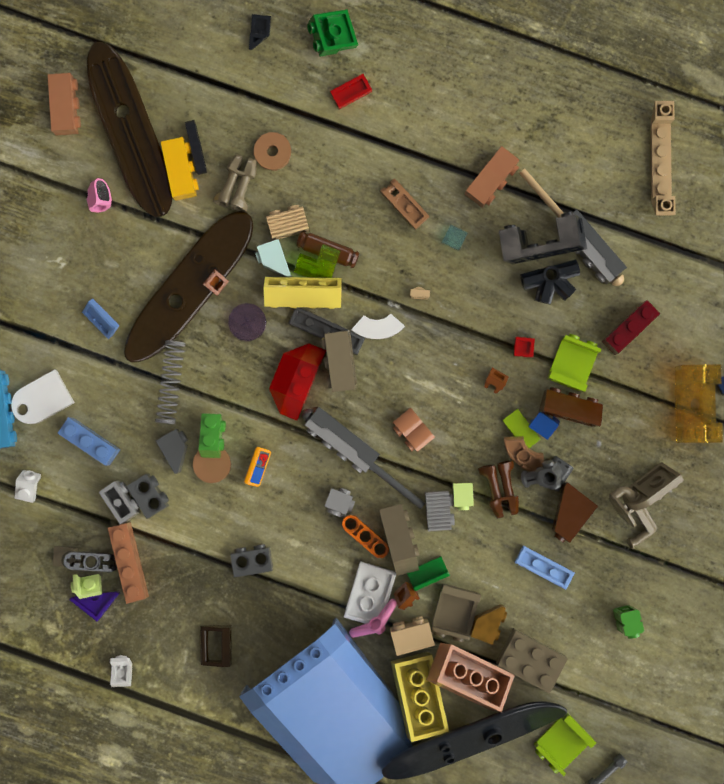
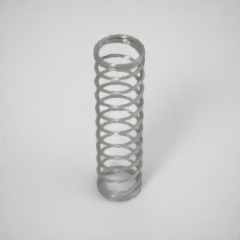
M166 340L165 347L177 351L163 352L167 356L174 357L163 359V362L175 366H163V370L172 373L161 374V377L173 381H162L160 384L174 389L158 390L160 393L171 395L158 397L160 401L171 404H158L157 407L172 412H157L156 415L169 419L156 418L155 422L176 424L175 418L161 414H174L177 411L161 406H177L178 404L161 398L179 397L178 395L163 392L180 390L177 387L163 383H180V380L165 377V375L182 374L165 368H182L183 366L165 360H183L182 357L167 353L185 352L184 350L167 345L185 347V343Z

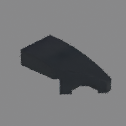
M252 14L249 50H253L270 36L271 16Z

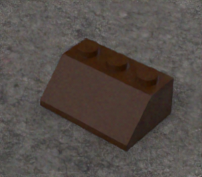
M550 387V390H544L539 412L541 411L550 416L591 427H600L603 404H599L598 399L587 397V400L579 398V394L569 392L566 395L561 393V389Z

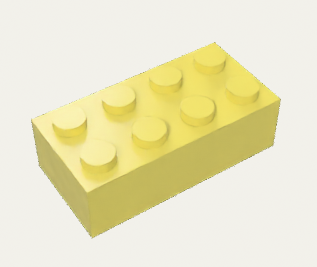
M425 652L390 661L407 738L414 742L449 732L440 688L438 685L426 680L433 663L432 654Z

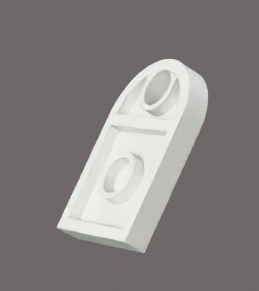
M53 370L19 389L13 396L11 407L13 414L19 421L27 424H37L75 402L58 371ZM22 404H25L28 408L25 415H21L18 410Z

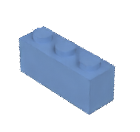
M68 417L58 431L59 435L105 466L111 465L121 450L75 418Z

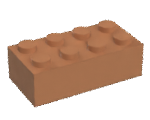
M440 643L426 680L488 710L502 712L515 675L452 644Z

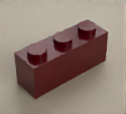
M648 300L642 302L601 342L614 355L619 354L660 315V312Z

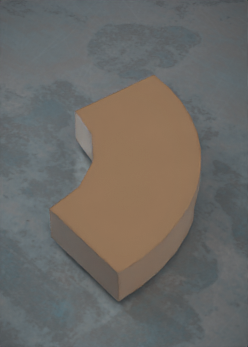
M523 436L504 437L508 455L521 468L527 471H536L538 467L543 466V453L529 449L525 444Z

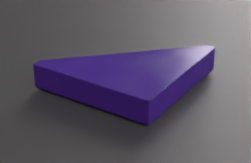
M106 592L82 599L75 596L69 600L98 622L120 592Z

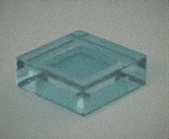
M450 225L442 243L459 251L468 233Z

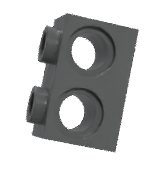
M145 474L126 486L146 519L169 507L167 503L169 498L164 491L161 492L157 487L159 485L158 480L154 475L151 476L150 474ZM142 482H147L149 485V490L146 493L140 488ZM153 498L159 501L157 509L152 508L150 505Z
M265 544L255 545L253 550H246V547L237 548L234 553L230 554L234 577L274 570L270 547H265ZM259 553L266 556V562L263 564L259 563L256 559ZM243 556L247 559L245 567L238 564V557Z

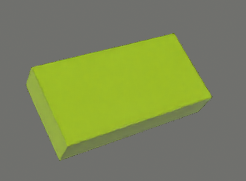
M516 409L502 420L514 437H524L528 448L541 440L537 433L529 427L528 421L519 409Z

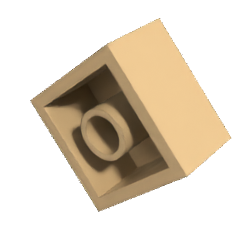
M423 616L414 617L412 622L408 623L399 621L393 623V627H390L397 656L435 646L428 619L423 618Z

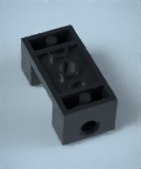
M573 212L561 214L560 218H556L560 241H557V239L546 241V245L539 246L538 243L528 245L527 233L525 230H521L520 227H516V225L504 226V230L499 231L504 262L513 265L586 250L587 244L582 218L576 214L573 215Z

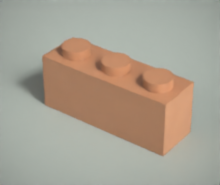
M71 73L48 74L51 131L56 136L78 134V128L81 127L80 117L77 116V109L80 107L79 99L76 97L78 81Z
M501 146L467 188L465 195L481 208L485 204L489 206L495 199L493 194L497 189L501 191L507 184L505 179L509 174L513 176L519 169L517 164L520 160Z

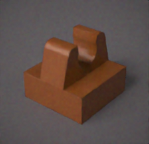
M492 367L484 387L488 388L490 384L496 386L494 393L497 394L500 390H503L509 376Z
M405 582L394 593L398 608L402 610L412 607V602L415 599H420L418 592L414 591L412 585L408 582Z

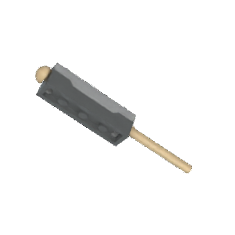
M523 169L519 174L554 214L560 218L564 212L528 171ZM575 210L573 215L576 214L583 220L587 244L586 250L576 251L575 253H579L583 257V263L589 269L592 268L596 272L595 276L601 283L604 282L607 285L610 282L613 286L622 285L624 275L619 276V274L627 268L626 265L582 214Z

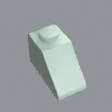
M279 239L257 246L258 252L255 255L258 263H262L265 268L283 277H291Z

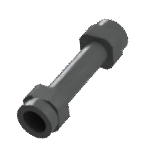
M619 753L613 758L614 762L595 779L592 777L588 780L586 784H602L619 767L621 769L625 767L628 761Z

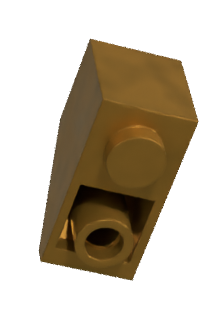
M498 605L476 615L470 631V637L493 645L494 640L497 641L500 636V623H504L507 616L505 606Z

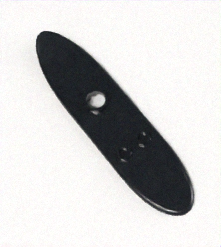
M539 701L503 710L407 748L391 758V762L382 769V774L387 779L398 780L432 772L550 724L564 717L567 714V709L556 703Z

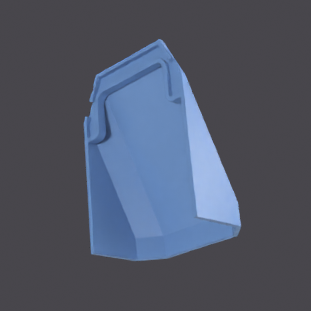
M337 617L333 619L332 626L317 640L255 687L250 689L246 685L239 696L253 716L310 779L317 784H375L384 777L382 769L391 762V758L412 746V742L406 735L398 699Z

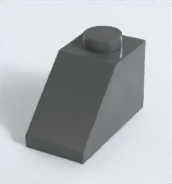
M175 429L156 440L174 474L181 472L188 448L186 443L188 438L179 429Z

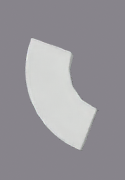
M390 314L380 320L369 319L363 316L351 330L367 339H386L399 333L405 326Z

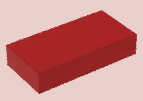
M361 74L331 90L330 94L340 110L371 93L372 88L364 74Z

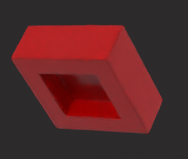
M515 337L513 356L533 358L535 338Z

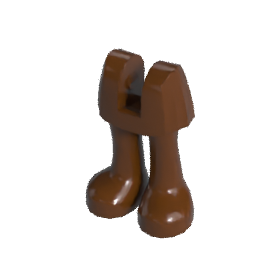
M509 460L497 463L505 496L500 494L495 464L479 467V474L486 477L489 483L492 497L489 505L497 519L504 517L501 502L506 501L508 502L511 516L517 515L519 496L514 495L511 484V471L514 468V461Z

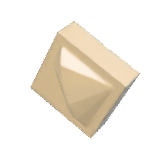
M415 287L410 290L411 299L428 300L430 297V290H425L422 287Z

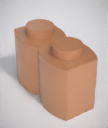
M411 408L393 422L395 425L393 430L399 437L403 435L406 438L405 444L411 451L415 449L418 452L435 438Z

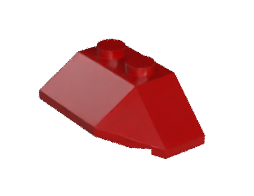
M308 343L283 353L269 387L280 414L298 421L327 350Z

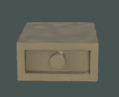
M442 583L431 625L434 635L440 637L450 635L453 636L455 641H469L470 631L481 594Z

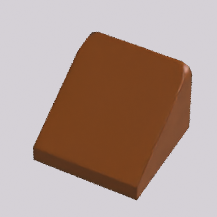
M214 269L203 285L218 296L229 281Z

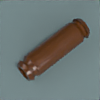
M301 231L296 244L298 248L301 247L306 252L345 267H355L359 257L358 251L354 252L352 248L313 233Z

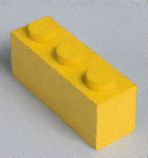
M183 137L161 141L172 198L177 201L196 197V190H199L197 179H194L192 172H195L193 160L190 161L188 155L191 153L189 142H186Z

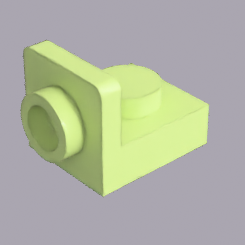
M74 574L73 581L71 582L72 593H75L79 599L101 595V576L95 574L80 578L77 574Z

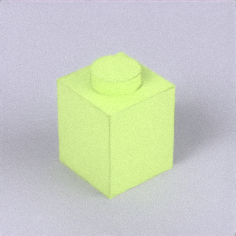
M452 483L453 506L458 507V510H469V506H474L473 483Z

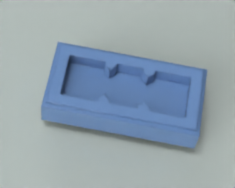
M94 299L88 301L82 313L106 338H111L119 325Z

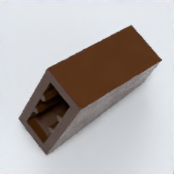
M565 482L561 488L552 530L556 533L554 537L562 543L564 541L570 543L598 507V505L568 482Z

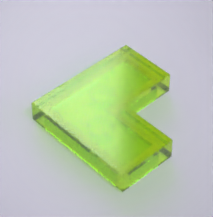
M323 244L318 259L300 253L294 272L309 278H332L341 251Z

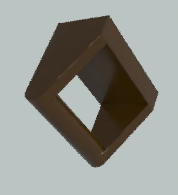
M232 625L200 626L201 665L230 667L232 665ZM208 631L222 632V660H208Z

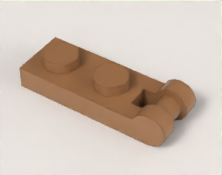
M392 179L389 186L380 190V193L415 230L430 217L396 179ZM397 190L399 193L394 197L391 193Z

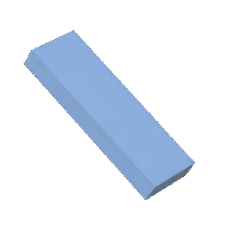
M522 546L514 563L565 590L575 572L525 546Z

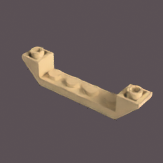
M655 101L650 124L651 202L655 216L676 215L675 196H672L671 123L675 120L674 101Z

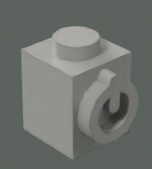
M341 487L339 490L331 488L325 507H327L326 512L342 518L347 514V511L352 512L355 501L352 500L351 491Z

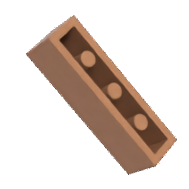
M131 522L109 527L108 532L126 604L149 597Z

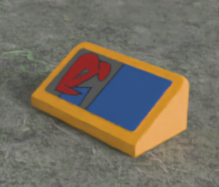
M261 447L255 448L244 480L245 484L256 487L260 486L271 455L270 450Z

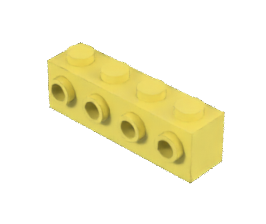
M265 277L264 307L341 308L342 278Z

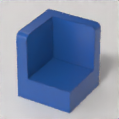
M540 411L534 420H531L529 427L548 440L559 426L560 420L554 416L551 419Z

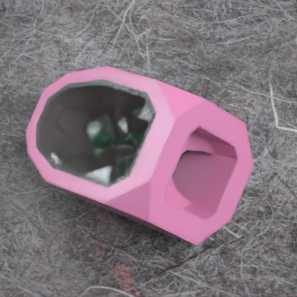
M95 179L90 183L86 200L89 210L99 213L111 207L112 199L107 183L103 179Z

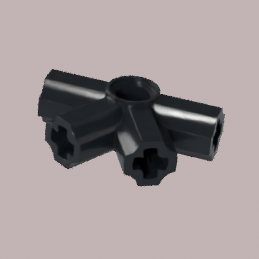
M575 259L520 274V280L524 290L538 287L534 301L551 305L554 292L563 301L575 292L576 288L567 279L580 276V268ZM549 269L554 272L552 280L546 277V272Z

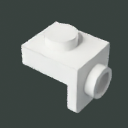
M23 470L16 479L15 499L33 503L36 499L37 483L41 479V474L30 470Z
M123 655L110 658V664L112 665L111 687L131 686L132 662L130 658Z

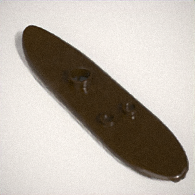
M97 42L91 46L87 56L88 81L97 111L131 195L148 214L162 217L168 213L172 204V194L162 150L138 88L125 62L110 45ZM121 105L128 106L129 114L125 118H119L116 113Z
M242 211L233 212L213 224L156 291L139 314L127 337L124 355L128 361L141 362L165 349V341H174L212 296L213 292L206 288L203 283L215 269L226 278L245 253L253 234V220L248 213ZM173 295H180L183 300L181 307L177 309L172 308L169 304L170 298Z

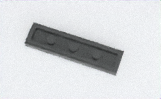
M300 307L295 308L288 324L321 339L325 337L324 334L348 330ZM350 331L353 354L358 355L365 337Z

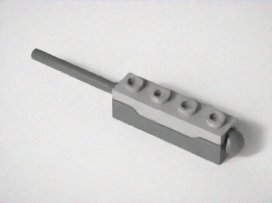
M320 407L315 412L313 409H306L303 412L302 418L306 422L305 426L308 427L306 431L313 437L320 436L323 439L321 443L327 448L331 449L334 447L338 451L336 455L344 461L348 458L353 462L352 467L359 473L362 470L365 473L368 469L372 470L419 509L425 505L422 500L374 463L380 455L378 452Z

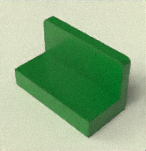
M442 556L419 565L418 571L407 573L414 591L450 576Z

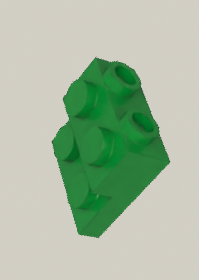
M347 9L315 14L310 18L307 29L309 34H313V49L319 53V57L337 54L338 51L353 49L358 46Z

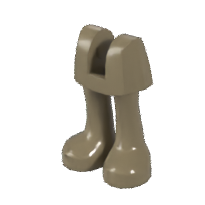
M236 154L226 168L229 171L226 183L222 191L214 196L213 202L222 207H229L234 184L237 177H240V182L230 207L235 211L247 213L248 204L244 198L250 180L256 176L257 162L249 158L244 172L239 171L243 156Z

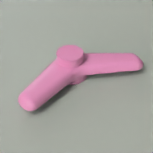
M391 599L380 614L372 618L369 623L352 628L349 631L350 636L354 638L374 633L382 634L386 629L385 624L397 606L396 600Z

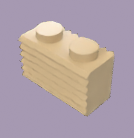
M293 205L288 207V211L281 212L280 210L270 212L269 216H266L273 241L298 235L301 231H310L303 206Z

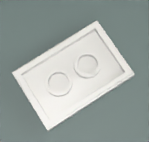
M360 561L344 617L365 624L369 623L372 618L377 617L389 601L396 571Z

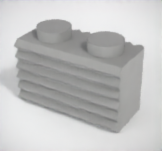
M449 491L425 492L428 531L452 530L451 525H455L454 514H450V506H453V495H449Z

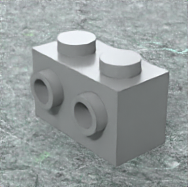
M114 481L99 491V494L119 524H123L140 513L139 506L135 499H131L127 493L129 490L126 484Z

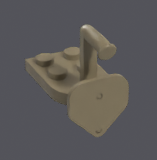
M663 462L629 487L621 486L609 494L611 504L623 520L632 527L637 526L631 516V513L634 512L645 529L634 538L627 539L631 549L645 541L657 530V526L646 508L661 500L665 494L677 488L684 481L681 474ZM622 495H623V501H624L623 504H622V503L619 501V499H618V498H620Z

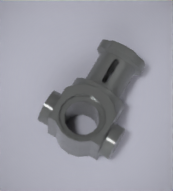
M553 460L543 462V466L538 467L536 471L527 472L525 470L521 473L522 484L525 488L534 484H539L551 490L561 487L562 469ZM548 472L553 473L555 477H551Z

